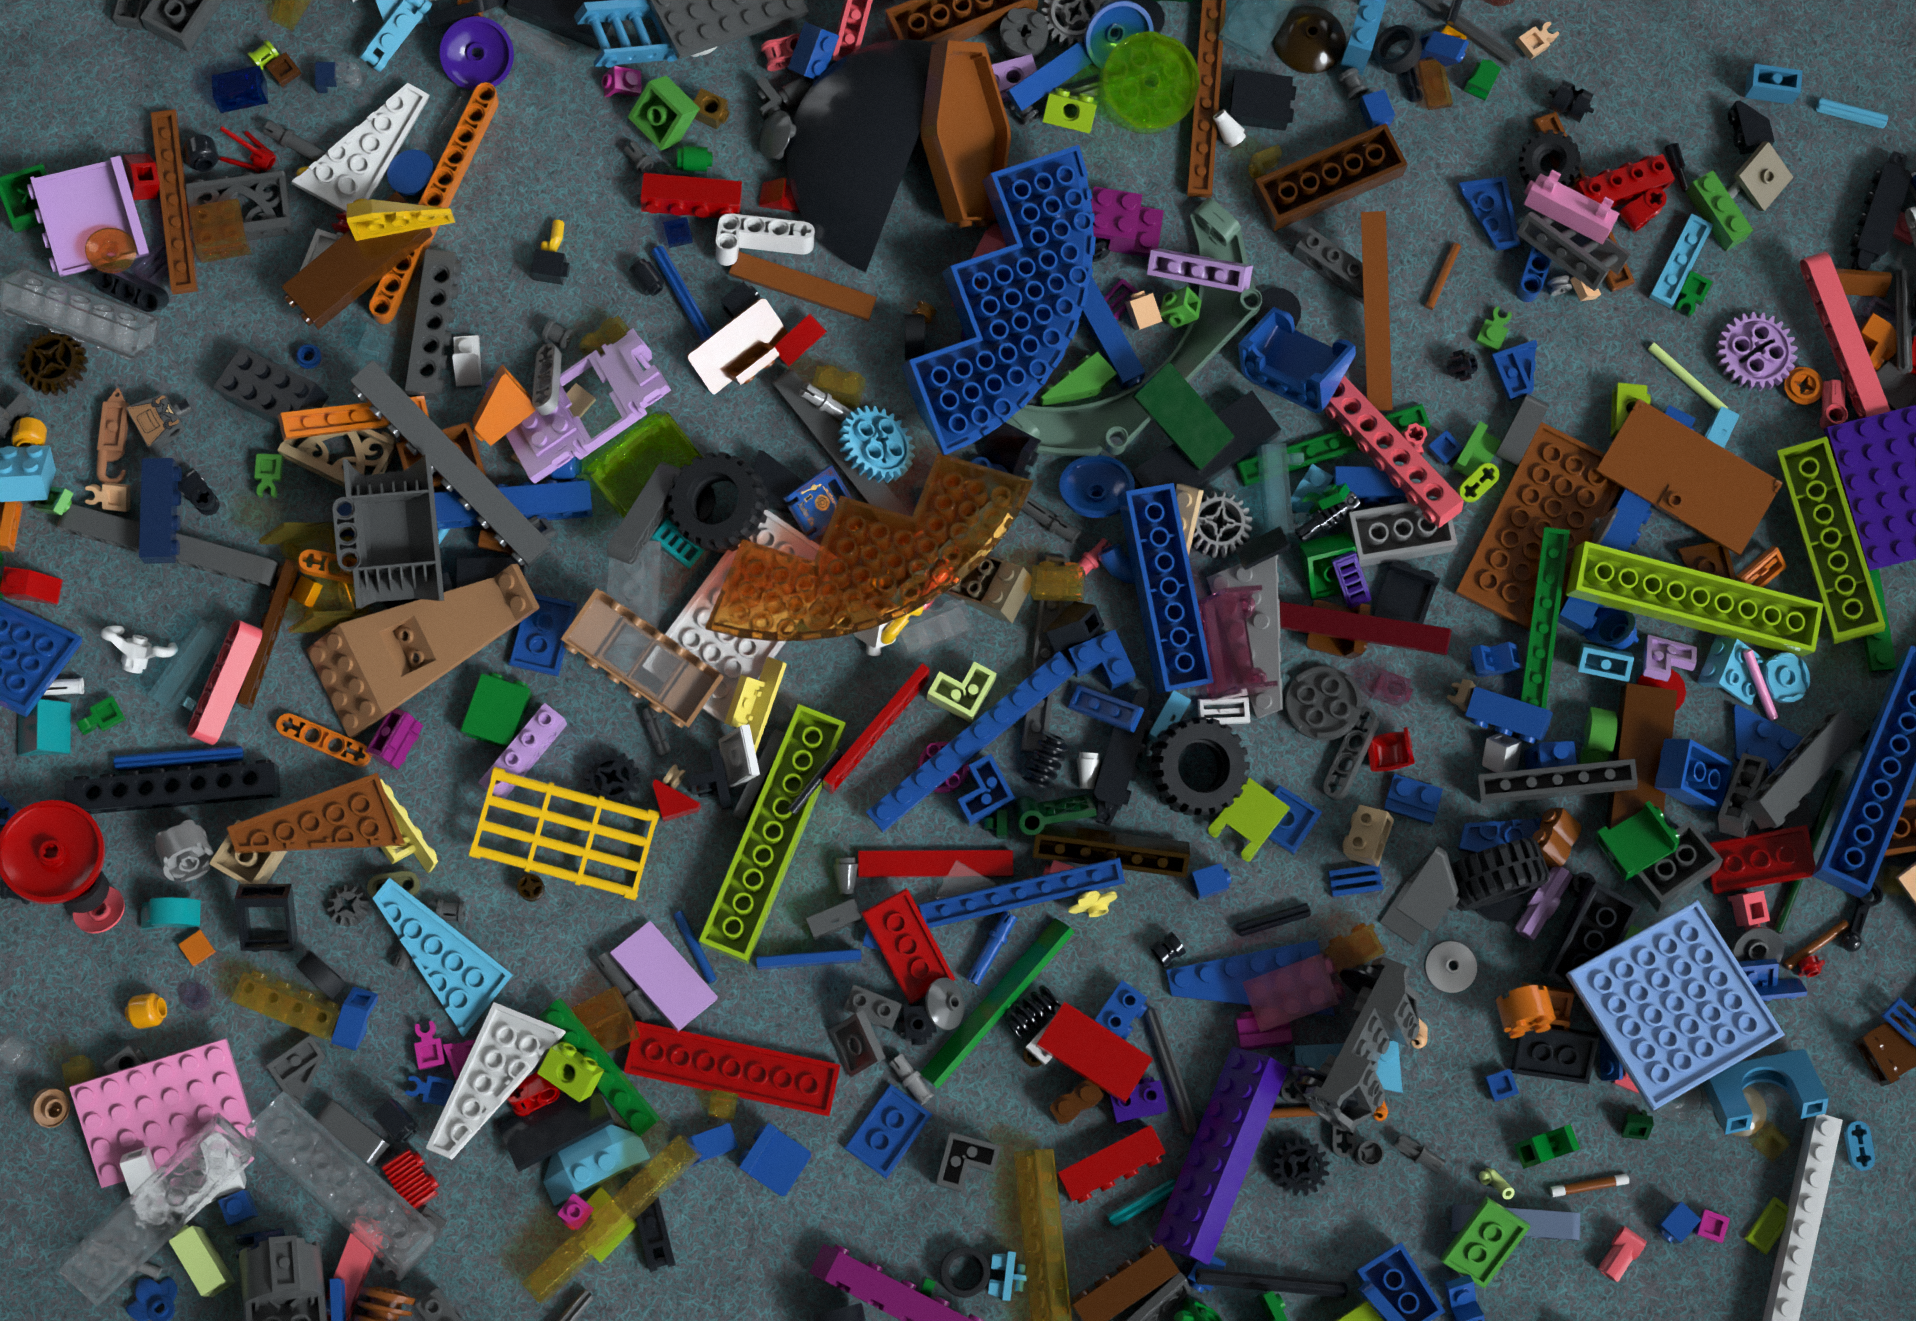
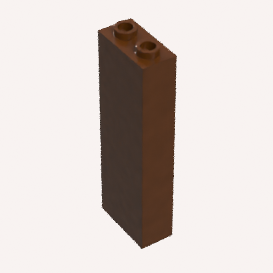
M397 191L385 200L407 203ZM429 227L359 241L355 240L350 229L281 286L286 294L283 298L292 309L297 307L302 312L299 316L308 326L313 324L319 330L433 235Z
M1626 683L1621 687L1613 761L1635 759L1638 787L1634 790L1609 792L1605 824L1608 830L1642 811L1647 801H1650L1653 806L1659 807L1664 815L1666 793L1655 788V778L1658 773L1664 739H1672L1677 690Z

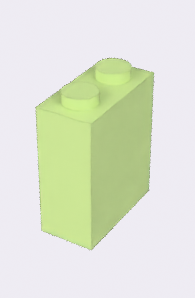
M185 1225L173 1233L175 1237L170 1239L169 1243L201 1296L214 1297L235 1283L234 1278L204 1228Z

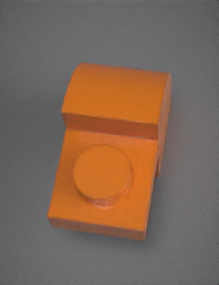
M1873 313L1863 324L1860 333L1866 348L1871 350L1869 356L1873 367L1878 370L1884 360H1889L1897 351L1896 330L1888 321Z

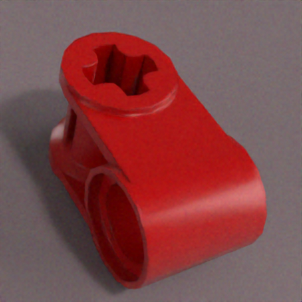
M1652 188L1627 204L1619 212V216L1635 233L1661 212L1662 207L1666 204L1667 195L1662 189Z
M535 1071L532 1075L526 1077L506 1100L512 1104V1110L516 1115L526 1116L544 1105L554 1102L560 1095L558 1087L537 1074L538 1071Z

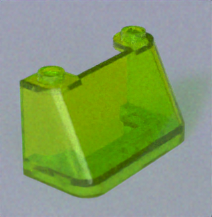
M657 411L594 460L582 473L624 520L660 462L663 461L681 468L684 464L688 466L693 464L692 458L699 456L703 459V456L669 412Z

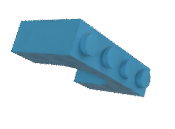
M1359 0L1358 12L1339 69L1348 70L1355 67L1359 71L1358 74L1363 75L1372 52L1387 0Z
M1805 1049L1789 1050L1772 1056L1765 1055L1748 1061L1741 1060L1703 1082V1088L1725 1135L1750 1130L1753 1113L1742 1090L1753 1083L1767 1082L1785 1090L1790 1096L1800 1119L1826 1114L1829 1100Z

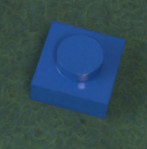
M1446 430L1430 443L1427 449L1444 466L1460 453L1463 447Z
M1511 1069L1484 1077L1493 1102L1519 1094Z

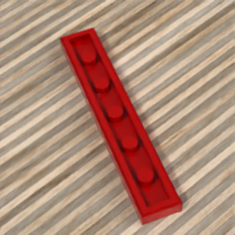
M1013 850L858 851V878L1013 877Z

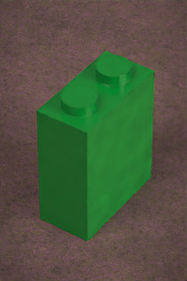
M490 672L489 676L481 673L461 728L462 734L466 737L506 749L519 734L533 694L528 685L514 680L513 683L504 681V677L496 673Z

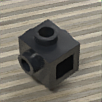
M926 1006L903 1008L904 1019L899 1020L900 1035H905V1041H911L913 1046L927 1044V1040H932V1033H937V1028L930 1020ZM915 1023H920L922 1025V1028L915 1029L913 1025Z

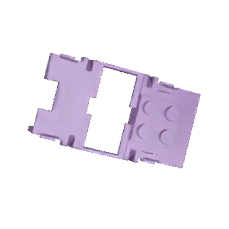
M634 328L613 345H602L601 347L605 352L602 355L595 350L560 374L558 406L553 412L543 416L536 410L506 434L529 479L534 484L566 464L573 457L576 456L579 460L583 459L647 414L646 407L671 391L662 373L655 365L651 366L648 361L652 359L651 350L637 335ZM636 358L639 360V362H640L647 370H645V371L643 372V370H642L641 366L639 365L638 361L636 360ZM591 366L594 367L602 383H605L607 380L609 381L614 390L609 395L622 416L620 420L592 439L578 415L574 417L569 407L572 403L562 387Z

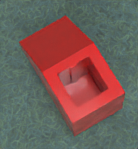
M148 153L123 155L127 180L133 200L157 199L160 182L156 162Z

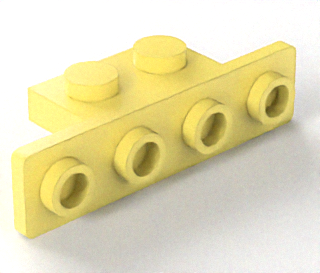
M771 657L766 658L759 680L740 675L724 721L725 724L737 728L741 725H750L755 753L787 665L785 662Z
M380 779L405 846L381 847V849L392 864L414 853L427 873L431 872L438 862L435 851L428 847L422 838L420 829L412 824L406 809L399 805L394 798L390 786L385 785L383 780Z

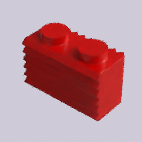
M408 1148L382 1165L381 1168L410 1212H414L439 1195L436 1188L440 1185L432 1173L426 1174L422 1167L426 1163L418 1151L413 1153Z

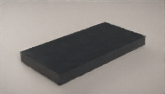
M596 1086L592 1095L581 1102L563 1092L554 1102L544 1105L529 1115L516 1116L499 1125L498 1128L515 1167L520 1172L613 1124L614 1120Z

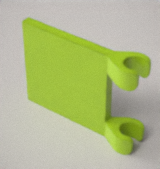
M1248 778L1247 784L1241 787L1243 792L1240 797L1234 798V803L1230 807L1225 808L1208 828V833L1212 837L1217 838L1227 824L1250 841L1241 852V858L1246 862L1252 860L1258 849L1290 809L1280 799L1251 778Z

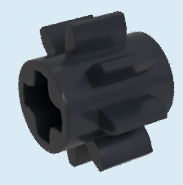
M1464 349L1454 351L1453 356L1447 361L1448 373L1451 377L1460 379V381L1472 379L1471 374H1475L1478 369L1475 355L1465 352Z

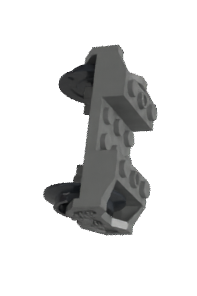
M1382 957L1374 959L1371 966L1356 965L1354 968H1343L1340 971V978L1351 990L1358 994L1357 1001L1353 1007L1358 1019L1338 1057L1329 1054L1319 1070L1299 1064L1291 1065L1289 1069L1290 1074L1295 1079L1294 1086L1310 1102L1311 1110L1328 1123L1353 1133L1358 1124L1372 1116L1376 1108L1380 1107L1384 1102L1385 1091L1376 1071L1381 1054H1385L1388 1050L1389 1039L1408 1047L1411 1040H1414L1419 1033L1418 1004L1421 997L1406 982L1410 972L1408 966Z

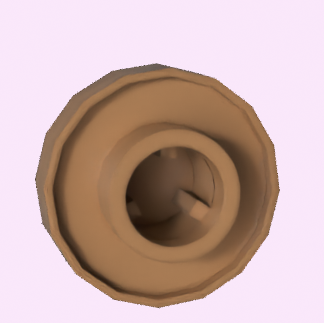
M44 1088L38 1091L32 1098L29 1113L36 1124L46 1128L56 1127L67 1118L70 1111V1101L63 1091L55 1088Z

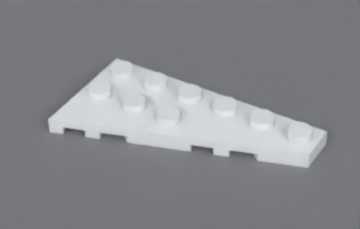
M407 83L391 96L383 106L371 113L358 127L356 126L332 146L318 161L313 162L305 172L293 179L292 184L342 212H347V204L353 203L357 199L370 200L430 95Z
M493 1002L426 1149L452 1160L545 1057L550 1047L554 1046L566 1032L563 1029Z

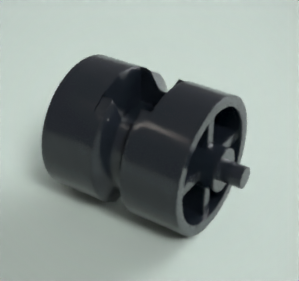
M1562 80L1558 89H1555V91L1550 89L1548 92L1553 98L1549 109L1560 114L1567 112V117L1579 123L1585 113H1593L1594 111L1590 107L1594 94L1582 88L1577 91L1575 90V85L1568 81Z

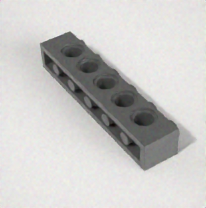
M426 249L405 387L408 397L424 396L425 400L438 401L439 393L444 392L445 379L442 378V372L447 370L448 355H445L446 346L451 345L452 339L449 324L453 323L455 319V308H452L453 299L458 297V284H455L456 276H460L462 271V262L458 260L456 252ZM440 275L447 276V279L443 282L436 281V278ZM437 298L444 299L440 305L432 304ZM432 322L441 323L436 329L429 328ZM430 345L437 346L434 352L428 353L425 351ZM430 368L434 370L430 376L422 375L425 369Z

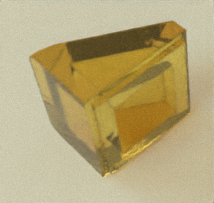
M1770 1122L1752 1145L1773 1162L1790 1145L1791 1138L1774 1123Z

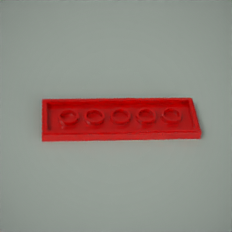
M922 663L824 777L823 787L829 794L835 792L928 683L930 670L925 664Z

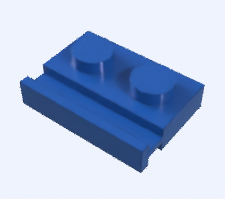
M1393 774L1383 810L1432 825L1434 824L1435 814L1437 813L1443 789Z

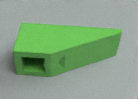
M1098 351L1092 356L1088 354L1078 363L1080 366L1074 371L1071 369L1066 371L1060 377L1061 381L1055 386L1051 384L1042 391L1040 405L1044 407L1097 396L1115 381L1117 373Z

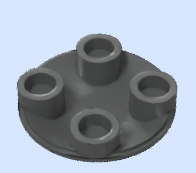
M775 111L765 120L761 128L759 149L766 158L781 159L784 156L785 148L790 138L796 134V126L792 124L790 116L786 112Z

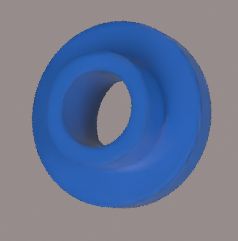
M311 344L303 345L296 353L298 364L305 369L317 367L322 359L320 350ZM313 354V359L306 361L305 356Z

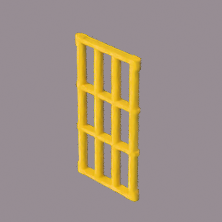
M494 767L492 769L490 785L474 841L469 850L470 857L490 859L523 868L526 872L531 870L575 882V885L578 886L583 884L624 895L626 899L636 900L658 818H660L659 811L652 809L647 811L604 799L605 797L601 795L596 797L556 786L553 782L548 784L505 772V769ZM496 780L545 793L546 796L542 809L493 796ZM551 795L596 807L593 821L589 822L548 811L547 808ZM489 805L538 818L539 821L535 834L486 821L485 818ZM601 809L651 822L647 837L597 824ZM544 820L589 832L586 846L582 847L541 836L540 833ZM482 830L531 843L528 859L478 846ZM594 834L644 847L640 862L590 849ZM537 845L582 857L579 871L574 872L534 861L533 858ZM587 859L637 872L633 887L583 874Z

